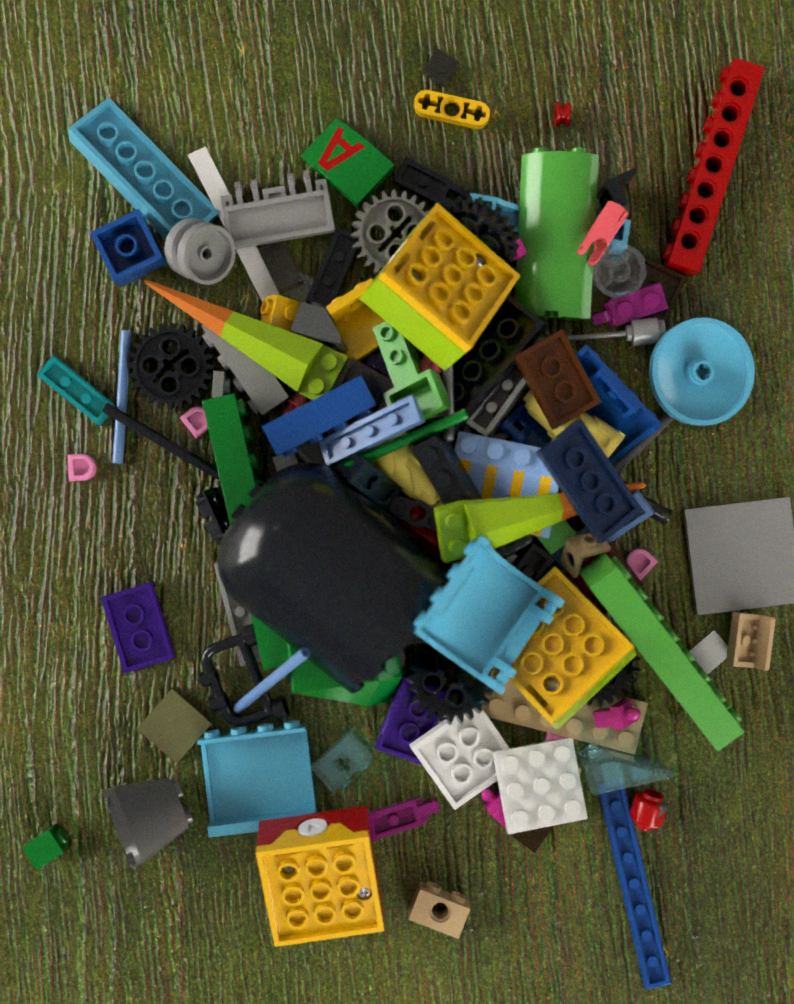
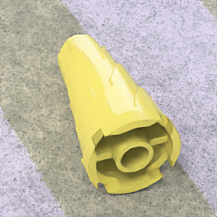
M531 390L523 398V401L526 402L524 407L527 409L528 414L548 431L547 434L552 439L573 422L582 419L607 458H609L626 436L620 430H616L595 415L592 417L586 412L552 430Z
M403 432V433H401V434H399V435H397V436H395V437H393V438H391V439H389V440H387V441H385V442H383V443H381V444H379V445H377V446H375V447H378V446H380V445H382V444H384V443H387V442H389V441H391V440H394V439H396V438H398V437H400V436H403V435H405V434H407V433H406V432ZM413 443L370 462L403 488L401 491L411 499L423 500L433 507L444 505L411 449L414 446Z

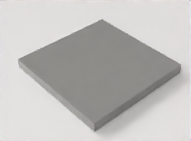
M790 497L683 509L696 615L794 604V526Z

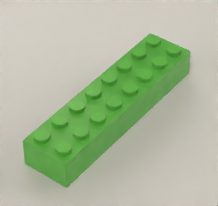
M602 553L582 568L579 574L717 752L742 735L744 731L738 724L742 719L729 705L726 698L699 666L689 650L683 645L679 637L666 623L662 615L652 605L648 597L615 556L610 559L606 553Z

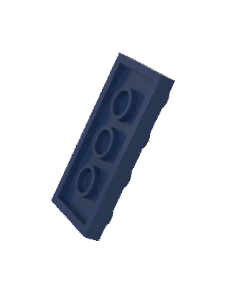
M582 419L573 422L536 452L597 543L606 541L642 510Z

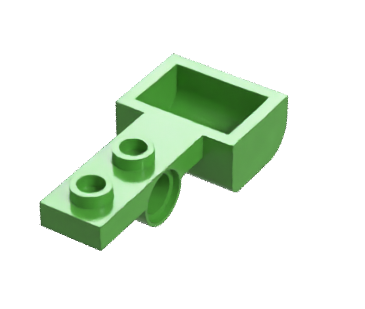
M386 321L372 328L394 386L393 389L383 393L387 407L410 395H414L417 397L425 421L451 407L450 400L440 375L431 369L420 373L418 367L420 365L419 355L409 341Z

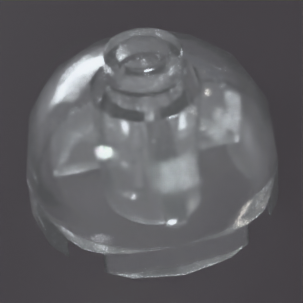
M610 244L599 261L593 265L594 284L604 295L612 298L634 294L642 286L646 278L647 270H645L644 256L629 244Z

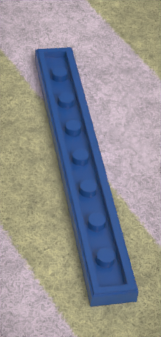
M618 775L595 781L644 988L649 990L670 985L672 983L634 823L629 816L630 806L623 777Z

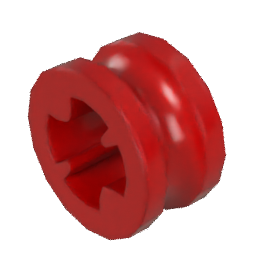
M556 102L554 110L555 127H559L560 124L569 127L571 118L570 102H566L564 105Z

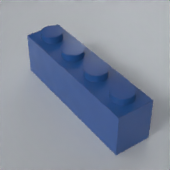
M360 375L263 425L262 428L276 455L283 454L287 458L300 451L298 445L308 441L309 445H312L324 439L323 432L332 428L335 433L349 426L346 420L357 416L358 420L372 414L371 408L376 403Z

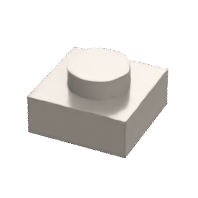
M213 371L212 398L231 394L232 380L228 378V374L224 371Z

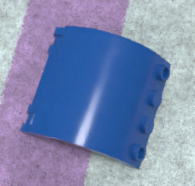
M585 345L576 355L601 400V403L587 410L586 413L592 417L595 415L626 435L608 458L613 465L636 444L656 432L662 424L657 419L655 413L642 404L636 393L623 384L618 374L605 365L600 359L599 354ZM524 401L498 428L503 433L506 431L513 438L512 442L542 448L552 438L547 434L548 431L528 414L527 409L524 407L526 404Z

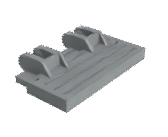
M309 170L303 171V181L307 192L297 194L295 176H293V173H287L290 195L286 196L285 185L262 189L264 200L260 198L257 179H252L250 188L253 193L254 202L248 203L244 202L243 186L240 182H235L237 204L234 205L232 195L221 196L225 228L234 241L235 249L334 233L335 227L326 178L315 180L317 191H313Z

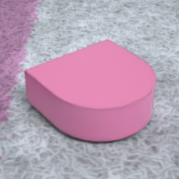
M193 407L179 417L196 439L208 431L203 407Z
M86 454L67 455L69 481H87L94 477L97 471V464L91 456Z
M643 549L629 551L624 561L626 569L639 581L658 562L649 552Z

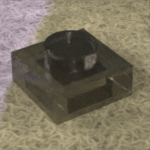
M437 48L423 69V75L445 88L458 69L460 62Z

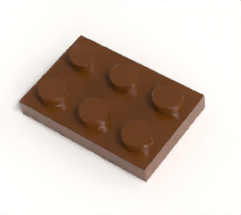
M563 329L513 356L552 430L601 403Z

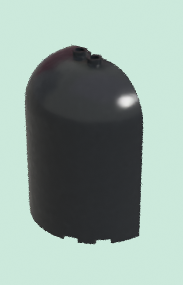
M303 462L292 464L274 473L263 485L258 482L248 494L252 498L246 506L240 504L230 516L234 521L225 531L218 550L217 563L220 579L228 594L240 606L297 651L303 647L308 648L311 652L310 657L307 658L348 692L356 693L363 689L365 684L362 682L364 680L373 681L385 669L386 664L384 661L387 658L396 657L412 639L417 628L413 625L422 611L428 613L434 604L430 599L439 587L443 589L450 581L447 577L448 571L451 570L453 565L450 562H443L438 552L388 511L350 484L337 470L319 463Z

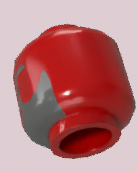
M644 789L634 795L629 816L640 830L651 831V829H658L663 825L668 810V803L660 792L653 789Z

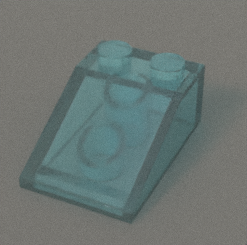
M599 744L587 745L583 751L578 752L584 783L593 795L674 777L673 772L661 760L603 746L600 747Z

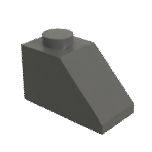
M301 302L290 332L323 343L339 353L346 354L348 349L326 307L316 302L311 304Z

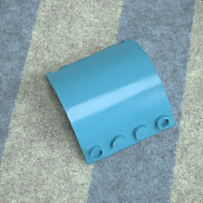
M481 535L478 541L472 539L463 552L467 556L460 565L456 562L447 575L450 581L444 589L439 587L433 594L430 601L434 604L428 613L422 611L413 624L417 627L414 633L471 675L502 695L506 689L504 686L509 678L513 679L517 673L511 665L541 621L550 625L554 619L552 615L557 608L560 609L565 601L513 567L491 547V541ZM541 597L548 601L543 609L536 606ZM493 666L500 670L495 680L488 676Z

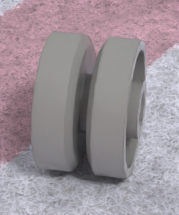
M191 217L180 220L171 228L166 237L164 247L166 261L173 271L185 278L205 285L220 282L226 277L234 265L236 255L235 244L228 231L221 226Z

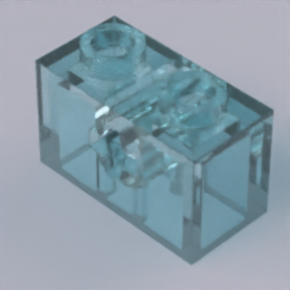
M351 728L312 763L311 770L332 793L338 788L343 790L353 780L351 776L357 770L363 772L372 763L370 758L373 757V750ZM340 757L343 760L349 758V766H347L346 764L340 766Z

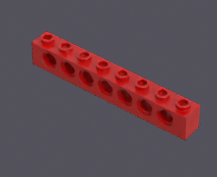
M734 57L728 66L724 65L718 80L722 82L720 91L716 90L710 105L714 107L712 116L707 117L702 132L706 133L704 141H700L696 148L694 157L698 159L695 167H691L686 182L690 184L687 193L683 192L678 207L682 209L679 218L675 217L670 229V233H673L671 243L666 244L662 254V258L665 259L664 265L675 271L692 277L700 272L765 70L763 66ZM730 87L737 88L740 96L734 95ZM722 113L730 114L732 121L725 120ZM714 138L722 139L724 147L716 145ZM706 163H712L716 167V172H710L706 167ZM698 188H704L708 193V198L701 197L698 193ZM690 213H696L700 218V223L692 222ZM682 238H688L691 241V249H687L682 245Z

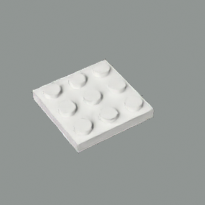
M472 710L474 714L472 720H469L464 715L462 724H459L457 719L453 718L452 724L448 725L447 719H445L409 744L454 810L497 781L492 751L509 748L484 710L480 714Z
M572 737L492 751L508 834L588 819Z

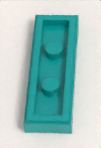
M52 355L37 373L40 379L98 426H101L108 418V415L102 412L105 405L109 403L116 407L114 402L56 355Z

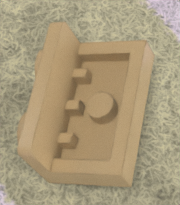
M732 612L726 665L768 671L775 618L759 614Z

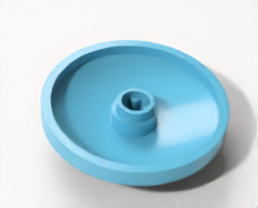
M694 318L681 322L666 331L652 351L649 363V382L652 393L658 404L668 415L688 425H713L731 418L744 406L754 384V360L748 344L737 330L717 319Z

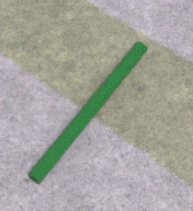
M464 408L358 456L362 460L365 458L371 462L469 419L468 413ZM350 458L339 463V466L343 464L350 468L354 461Z

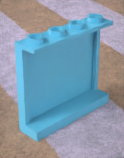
M291 720L284 722V726L273 727V723L258 725L257 729L247 730V727L242 726L232 728L231 732L220 733V730L205 731L204 735L197 740L198 745H201L210 820L207 827L209 838L258 832L259 821L317 813L307 723L300 724V720Z

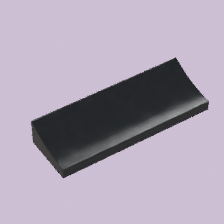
M509 294L472 348L452 364L454 372V413L465 408L469 419L515 366L516 362L513 356L531 347L548 327L543 320ZM442 371L441 374H440V377H441L442 381H443V371ZM469 419L454 425V436ZM425 421L413 429H419L435 421Z

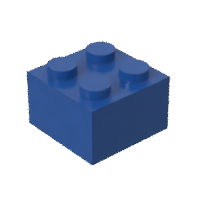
M139 209L90 232L113 281L120 287L168 265L146 217Z

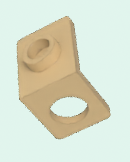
M591 533L566 538L561 563L570 575L576 578L579 575L583 558L609 552L611 546L606 541L597 543ZM569 553L574 558V567L570 564Z

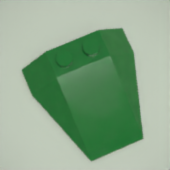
M287 643L289 659L298 651ZM400 653L391 659L387 658L384 661L386 664L385 669L373 681L364 680L362 682L365 684L363 689L356 693L348 692L320 668L306 659L290 672L292 693L365 706L390 702L402 679Z

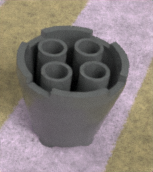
M167 777L113 786L102 791L106 803L111 801L107 808L126 855H128L126 857L131 869L151 858L189 828L188 824L193 822L188 807H185L184 804L181 805L179 798L184 796L178 781L176 782L175 779L171 780Z

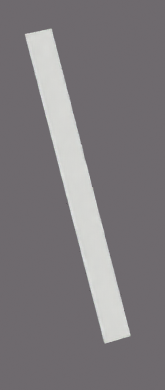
M205 146L188 154V157L214 208L220 211L218 216L225 228L221 196L230 194ZM257 247L236 249L262 302L267 298V295L281 296Z

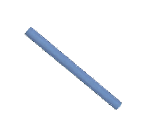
M121 330L116 408L124 413H127L129 367H127V364L130 363V356L128 354L131 353L132 331ZM115 420L112 463L123 464L126 426Z
M306 647L301 648L233 705V710L236 713H241L310 657V650Z

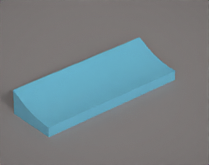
M107 98L68 128L69 141L136 210L139 209L144 214L147 221L165 240L171 228L180 220L191 217L213 223L219 217L220 211L214 208L205 195L110 98Z

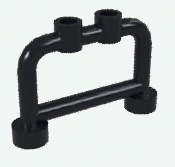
M253 623L242 628L243 633L217 641L205 648L201 656L203 672L199 673V680L203 688L210 686L214 696L209 697V705L213 712L220 710L224 720L236 727L247 726L276 716L278 720L290 716L286 699L282 696L272 700L269 691L259 697L263 709L243 716H236L231 711L228 695L223 691L220 684L219 673L212 664L211 659L214 654L239 645L254 685L257 686L263 681V676L251 648L258 645Z

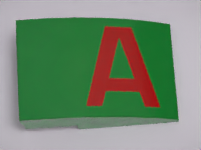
M337 118L300 156L322 179L326 178L327 183L338 194L341 193L357 209L394 172V164L360 134Z

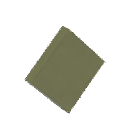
M173 687L138 726L137 730L177 764L213 721Z

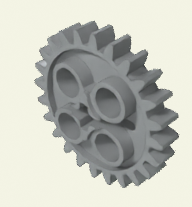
M395 189L391 191L390 197H387L385 191H382L380 193V200L373 195L370 198L372 206L364 202L362 208L365 212L357 211L356 216L361 221H354L352 223V226L358 229V231L353 232L351 237L357 238L359 241L353 245V248H361L362 251L357 258L366 257L367 261L364 267L373 264L374 274L382 269L391 258L389 249L391 247L399 248L408 236V228H415L429 212L422 210L425 202H421L419 205L415 204L416 195L408 200L406 199V191H403L400 197H397ZM394 209L398 211L400 220L397 222L390 220L388 210ZM407 217H410L411 221L382 252H379L378 248ZM370 229L380 230L382 240H373L370 237Z

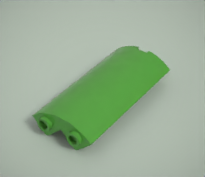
M539 147L534 148L533 153L522 155L518 236L521 238L527 253L520 259H517L516 272L521 276L515 284V299L540 319L554 318L576 321L591 318L593 266L588 264V260L594 252V242L583 255L577 254L578 247L596 221L599 155L588 153L587 148L577 147L572 148L571 151H549L548 148Z

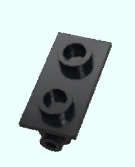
M215 487L196 495L197 501L195 503L203 519L209 516L212 517L213 520L206 523V527L212 541L215 540L218 545L225 531L230 526L224 497L218 488Z

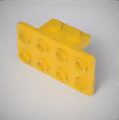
M372 278L357 284L353 290L335 298L331 304L326 306L348 349L347 353L343 354L349 358L345 369L379 348L372 328L385 320L359 299L372 283Z

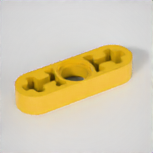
M431 90L418 92L414 99V110L417 115L423 118L472 129H482L489 121L490 109L485 103ZM425 98L430 99L429 102L431 104L427 110L422 109V104L419 103L424 102ZM438 100L442 101L440 105V113H436V106L438 105ZM447 104H456L459 107V113L456 116L447 115L444 111ZM464 106L468 107L466 119L462 118ZM476 110H480L481 115L485 117L475 121L472 114H475Z

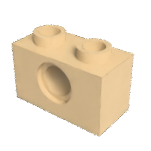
M419 881L408 909V920L459 939L470 911L469 900L466 899L465 895L457 891L449 893L441 890V886L434 882L427 881L423 883ZM437 903H443L447 907L444 911L437 912L433 909V906Z

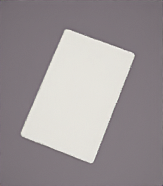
M712 631L689 652L708 675L727 658L728 646L715 631Z

